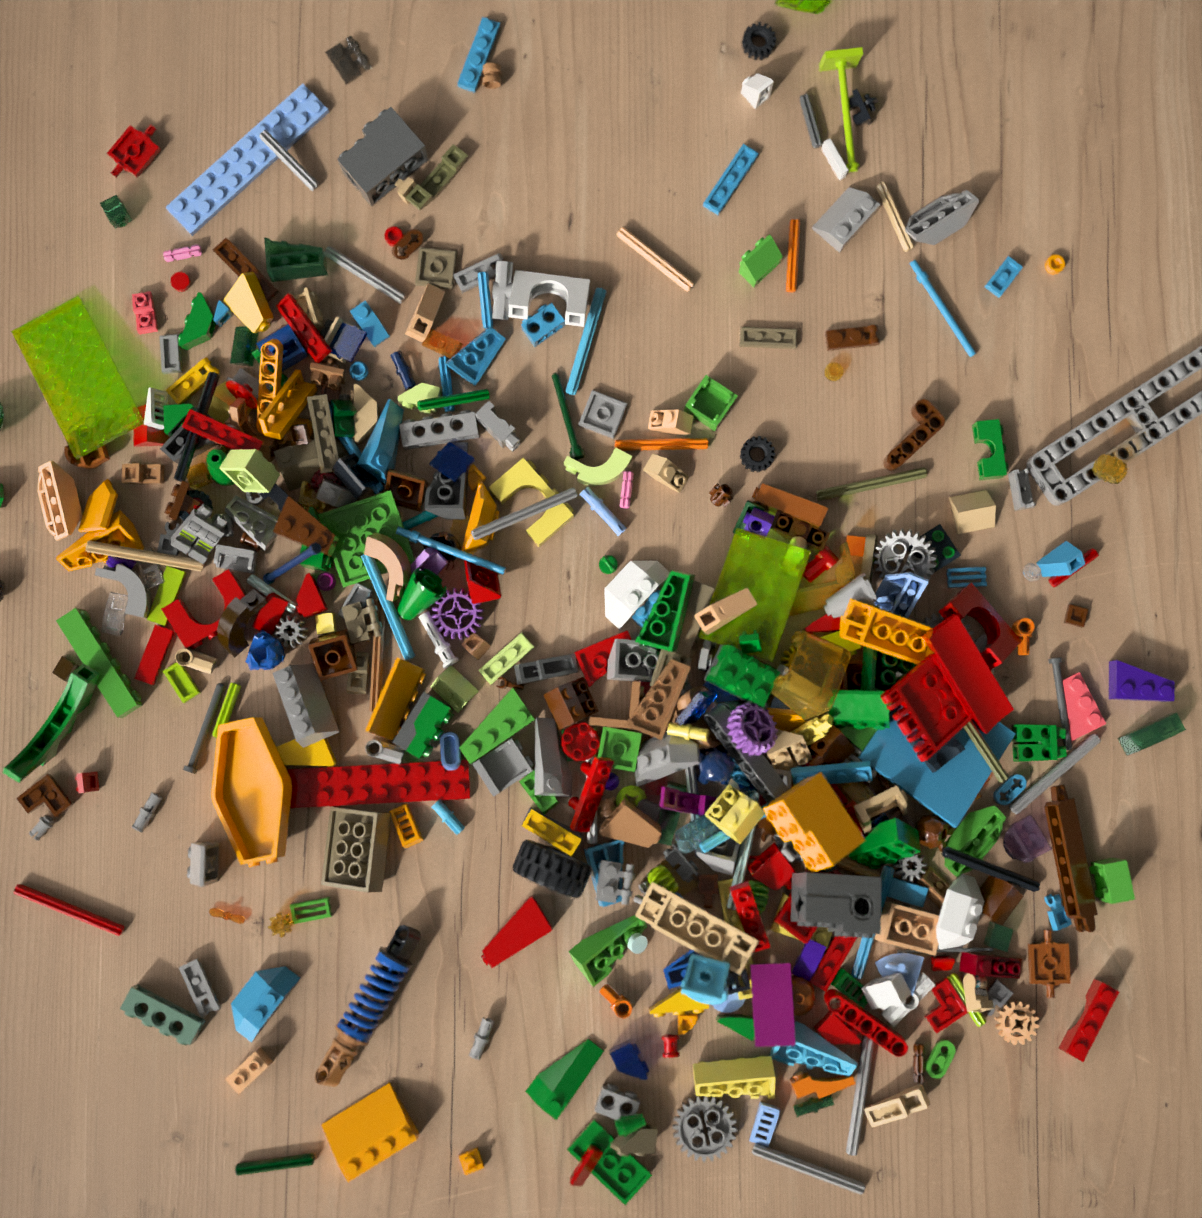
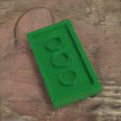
M593 1119L568 1146L567 1151L579 1162L590 1145H594L603 1151V1155L591 1174L618 1200L626 1205L651 1178L652 1173L631 1153H629V1156L617 1154V1151L610 1147L611 1142L615 1138Z

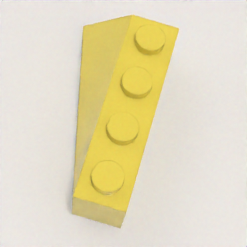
M771 1056L693 1064L696 1096L721 1097L723 1094H728L731 1097L739 1098L741 1094L750 1095V1098L758 1099L759 1095H766L768 1099H775V1073Z

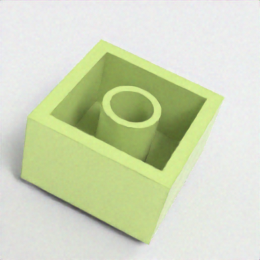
M256 449L230 450L219 467L243 492L269 493L280 476L275 466L263 457V454Z

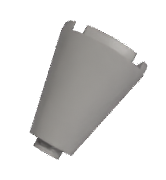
M865 573L860 574L825 600L826 605L823 606L828 616L832 615L833 618L841 617V615L844 616L850 598L880 608L879 604L875 605L874 603L877 598L869 580L864 581L863 579L866 577Z

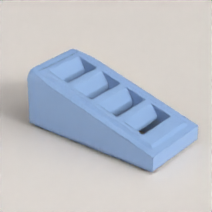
M764 1102L759 1103L749 1141L769 1146L779 1117V1107ZM763 1112L771 1113L772 1117L763 1115ZM761 1119L770 1121V1125L760 1122ZM758 1127L768 1128V1132L759 1130ZM756 1133L766 1136V1139L755 1137Z

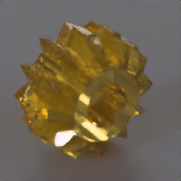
M1101 454L1093 464L1092 470L1093 474L1098 476L1099 479L1104 480V482L1119 484L1125 478L1128 468L1127 464L1122 462V459H1118L1116 456L1113 457L1110 454Z

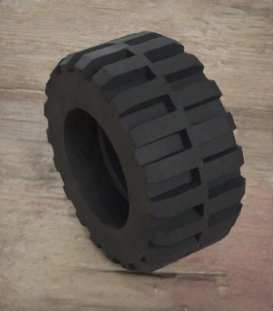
M528 839L522 842L512 866L513 872L521 877L573 898L582 896L592 872L591 866L585 862Z

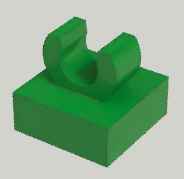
M753 630V634L747 635L746 631H743L742 635L739 636L742 652L745 654L762 652L759 633Z

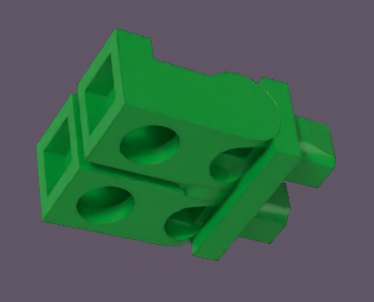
M1012 725V731L1015 733L1012 742H1034V744H1012L1013 762L1058 760V758L1067 756L1066 746H1057V739H1065L1066 737L1065 728L1056 727V725Z

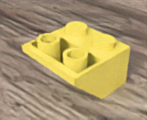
M729 784L704 815L726 835L741 844L765 813L757 802Z

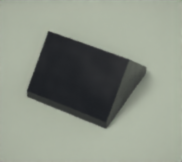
M353 453L339 458L332 471L352 495L358 499L377 485L379 481L357 465L359 457Z

